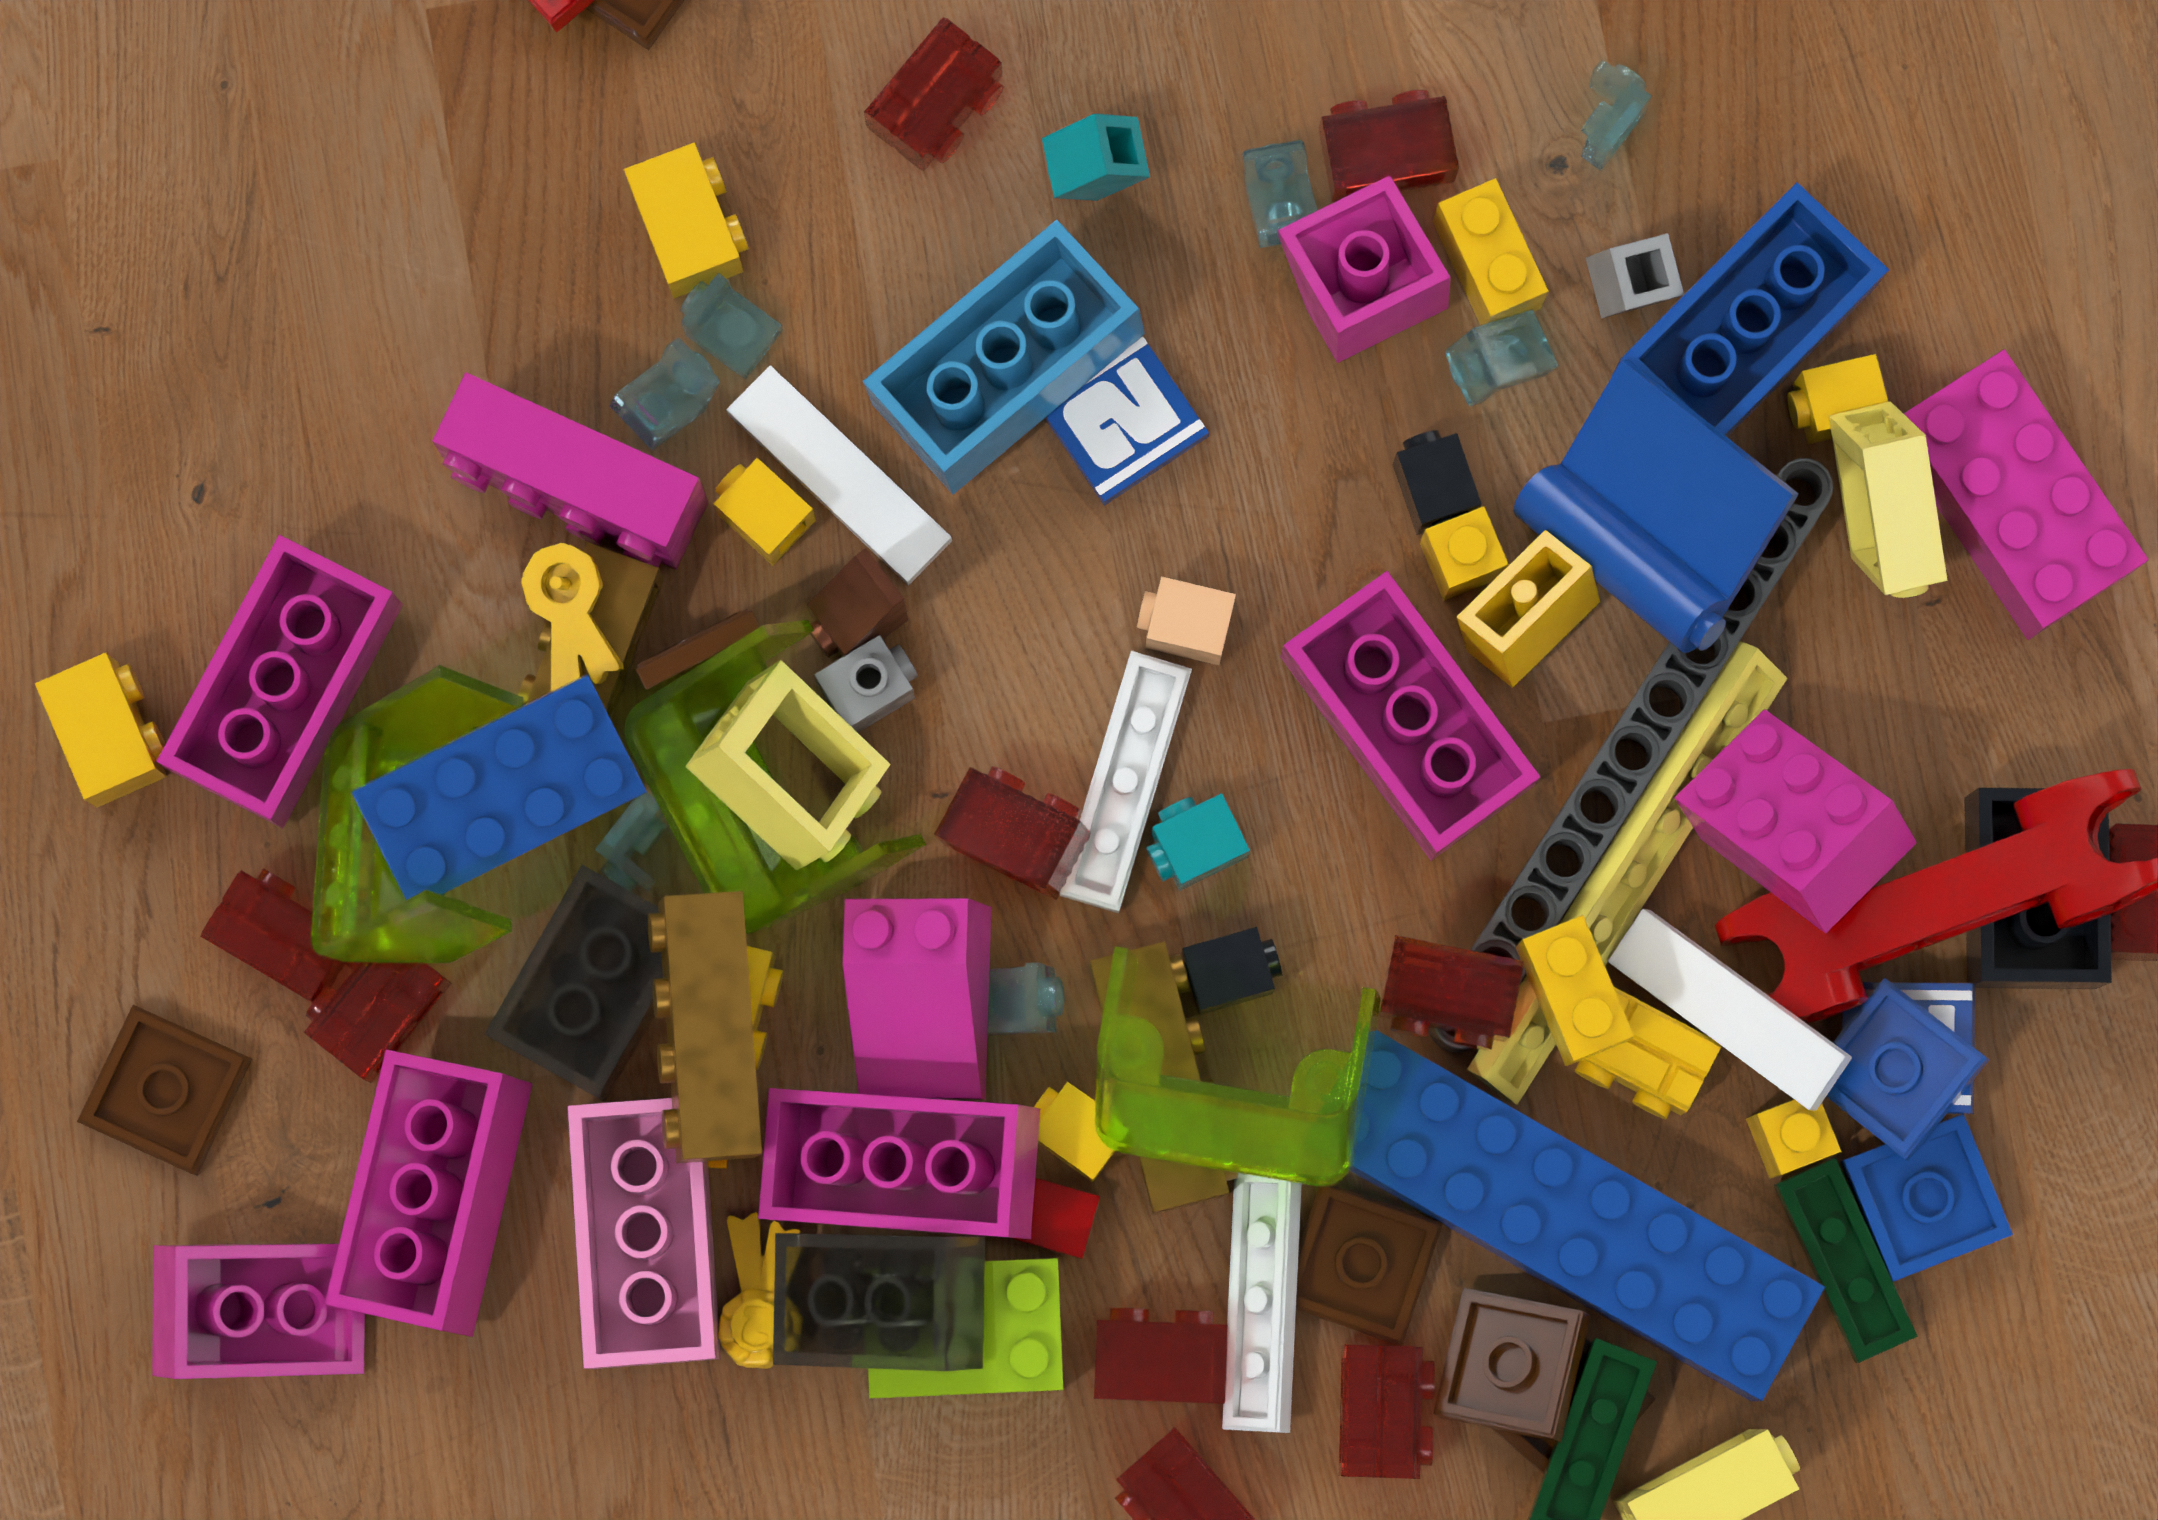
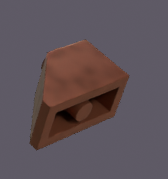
M867 548L855 555L807 604L810 616L814 622L808 625L806 629L828 658L837 651L841 657H844L879 635L884 639L906 623L909 618L904 597Z

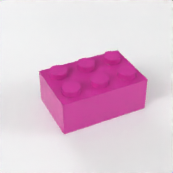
M1765 709L1674 797L1702 841L1824 933H1827L1917 843L1893 800Z

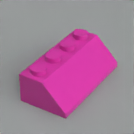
M386 1049L325 1305L473 1337L532 1083L503 1073Z

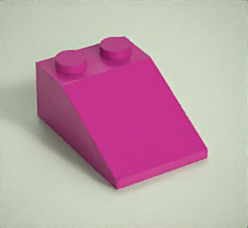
M968 898L845 899L843 971L859 1094L927 1099L986 1100L991 906Z
M339 1243L153 1245L152 1376L170 1379L364 1374L365 1313L325 1305Z

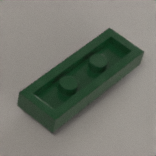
M1836 1158L1774 1184V1188L1818 1283L1825 1286L1823 1290L1824 1297L1854 1362L1860 1363L1918 1337Z
M1593 1338L1571 1398L1561 1443L1555 1442L1527 1520L1601 1519L1657 1361Z

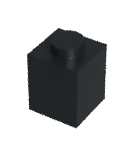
M1433 430L1418 434L1403 442L1405 450L1396 453L1393 468L1416 535L1423 534L1427 528L1481 507L1482 503L1457 433L1441 438L1439 431Z
M1257 927L1182 948L1181 956L1199 1015L1271 995L1275 990L1272 978L1283 976L1273 940L1269 939L1261 942Z

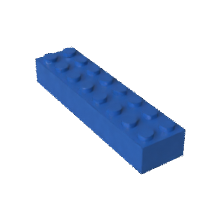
M1370 1026L1361 1037L1302 1141V1144L1434 1220L1443 1223L1448 1228L1749 1401H1763L1825 1288L1820 1283Z

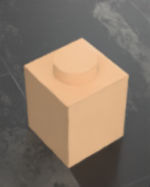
M1161 576L1157 594L1145 591L1138 618L1137 628L1148 631L1146 648L1220 665L1236 594Z

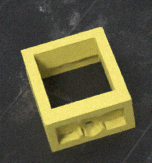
M1891 401L1829 415L1851 559L1884 595L1890 594L1898 598L1913 597L1925 593L1929 589L1928 585L1948 581L1926 435Z
M780 660L747 681L685 767L797 871L818 858L828 862L845 847L851 838V833L846 828L853 818L856 819L862 816L881 795V790L876 785L891 764ZM772 715L845 783V786L819 822L745 753Z
M1748 1429L1612 1501L1622 1520H1742L1799 1490L1792 1475L1800 1471V1466L1792 1449L1782 1435L1774 1438L1768 1429Z

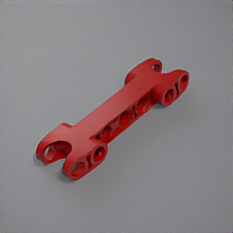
M2120 769L2066 780L2023 797L2014 803L2023 832L1871 888L1827 933H1824L1773 893L1764 894L1724 916L1715 924L1721 946L1764 940L1774 942L1783 954L1785 971L1779 986L1768 996L1807 1024L1828 1018L1865 1003L1868 1000V996L1859 974L1860 971L2049 902L2058 928L2080 925L2122 910L2158 890V858L2147 861L2116 863L2108 861L2099 848L2098 832L2103 819L2110 811L2141 791L2136 772L2133 769Z

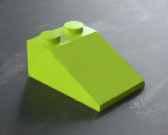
M1058 1258L865 1268L869 1399L1063 1390Z

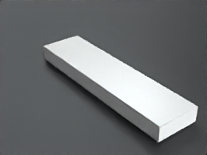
M771 365L726 409L727 414L908 586L952 542V537Z
M1131 651L1058 890L1059 896L1119 913L1190 679L1191 668Z
M1641 910L1608 960L1610 964L1808 1110L1816 1111L1852 1059V1056L1651 910Z
M1236 1169L1238 1179H1234L1222 1429L1290 1433L1302 1172Z

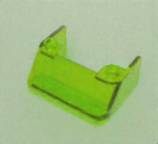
M809 620L762 625L636 704L630 710L625 721L624 735L626 743L703 892L743 891L746 934L769 928L846 893L927 845L922 835L916 834L880 842L863 851L860 843L851 835L845 847L830 861L824 862L821 858H818L796 871L685 767L747 681L768 668L765 661L814 631ZM753 741L745 753L773 779Z
M438 665L345 719L334 729L326 745L323 760L311 942L316 953L341 962L448 964L512 932L511 919L471 906L456 898L446 897L445 893L440 895L425 890L406 900L351 792L523 706V697Z
M1115 946L1097 1046L1095 1128L1101 1141L1118 1153L1313 1187H1330L1341 1182L1351 1171L1355 1158L1381 1003L1377 990L1365 987L1362 989L1352 1053L1321 1049L1308 1054L1301 1060L1295 1070L1290 1096L1161 1075L1165 1051L1164 1042L1159 1031L1145 1019L1129 1016L1138 958L1128 948Z

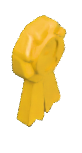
M565 543L545 547L535 552L523 572L521 584L530 610L551 622V691L583 676L581 656L591 680L595 684H602L606 681L609 672H620L624 670V667L590 615L603 588L602 579L594 558L577 547Z
M751 1213L744 1220L735 1216H728L727 1225L741 1293L722 1308L718 1329L719 1342L737 1365L746 1368L768 1369L773 1365H777L792 1352L796 1343L798 1318L794 1310L780 1294L801 1243L802 1233L799 1229L784 1231L778 1222L773 1221L770 1224L765 1255H763L760 1219H758V1213Z

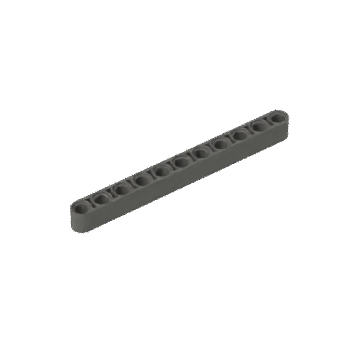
M1809 458L1796 459L1787 463L1777 474V477L1783 482L1790 479L1806 481L1813 489L1815 501L1809 506H1800L1793 503L1774 533L1781 544V554L1776 558L1760 556L1741 587L1747 595L1748 605L1746 609L1741 611L1727 609L1723 616V619L1726 621L1725 628L1719 638L1712 644L1714 649L1713 661L1707 664H1697L1692 662L1684 652H1681L1672 643H1667L1433 1006L1428 1018V1031L1432 1040L1441 1049L1451 1053H1463L1470 1050L1486 1036L1526 974L1516 946L1522 939L1558 924L1828 504L1833 492V480L1828 470L1820 462ZM1657 687H1665L1672 690L1680 701L1679 714L1673 717L1658 715L1649 703L1650 691ZM1622 740H1632L1639 743L1646 753L1645 767L1639 770L1623 768L1615 757L1616 743ZM1588 793L1604 795L1612 806L1611 820L1604 824H1596L1584 817L1580 809L1582 796ZM1562 845L1570 848L1578 859L1577 873L1570 877H1560L1549 870L1546 863V853L1549 848ZM1519 899L1536 901L1544 912L1542 928L1535 931H1526L1519 928L1511 916V908L1514 901ZM1485 952H1496L1504 956L1510 966L1508 981L1500 985H1492L1485 982L1477 971L1479 955ZM1452 1005H1461L1468 1008L1476 1020V1028L1473 1035L1466 1039H1457L1450 1036L1442 1025L1444 1009Z

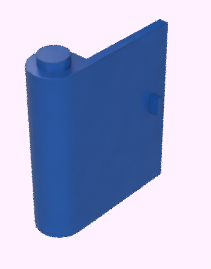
M1626 359L1621 360L1561 464L1548 466L1536 473L1519 493L1513 512L1518 519L1538 535L1544 530L1548 531L1592 566L1595 581L1681 652L1688 653L1696 648L1705 650L1719 638L1726 625V621L1723 619L1724 614L1799 493Z

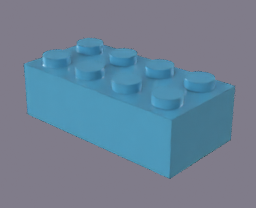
M1056 219L863 380V384L874 408L954 495L1145 334L1140 309Z

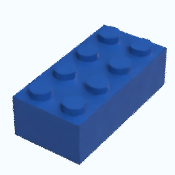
M1796 182L1620 359L1619 363L1621 360L1626 359L1631 361L1728 437L1878 286L1889 269Z
M585 674L354 789L351 793L412 910L647 791L592 681Z

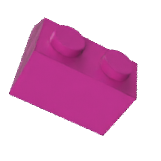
M1390 175L1278 230V237L1307 312L1337 363L1449 307L1451 277Z

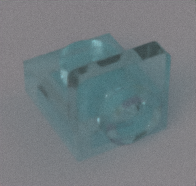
M1601 60L1594 68L1589 87L1613 105L1611 107L1605 101H1602L1581 130L1582 133L1588 136L1581 157L1600 171L1646 114L1652 95L1645 91V82L1634 71L1620 64L1612 67L1604 60Z
M720 273L713 278L709 285L703 281L698 283L689 293L680 309V312L685 315L681 321L685 336L745 380L783 331L782 325L733 290L730 281Z
M1533 310L1474 327L1445 352L1450 364L1451 376L1456 385L1460 387L1469 406L1484 402L1496 391L1546 376L1558 367V363Z
M648 792L636 797L595 849L599 856L606 860V863L599 871L629 894L637 885L650 894L657 885L654 878L629 860L636 850L645 856L667 828V825L660 820L667 810L661 802Z

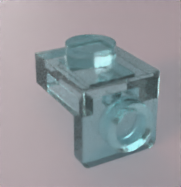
M1301 140L1269 144L1259 148L1248 149L1242 153L1245 193L1259 248L1281 244L1278 237L1279 229L1317 211L1308 176L1306 149L1304 142Z
M676 338L667 345L659 362L615 393L609 406L653 451L705 412L720 381L713 373L708 361L701 354L692 351L680 338Z
M1034 962L1025 963V967L989 969L988 1036L1057 1032L1056 1016L1063 1014L1065 997L1060 977H1055V968Z

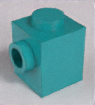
M1094 113L1042 138L1054 198L1098 201L1150 178L1138 117Z
M1222 793L1196 805L1191 796L1161 810L1158 815L1162 822L1152 827L1151 835L1155 843L1146 847L1162 882L1173 877L1179 891L1247 859L1250 853L1244 836Z

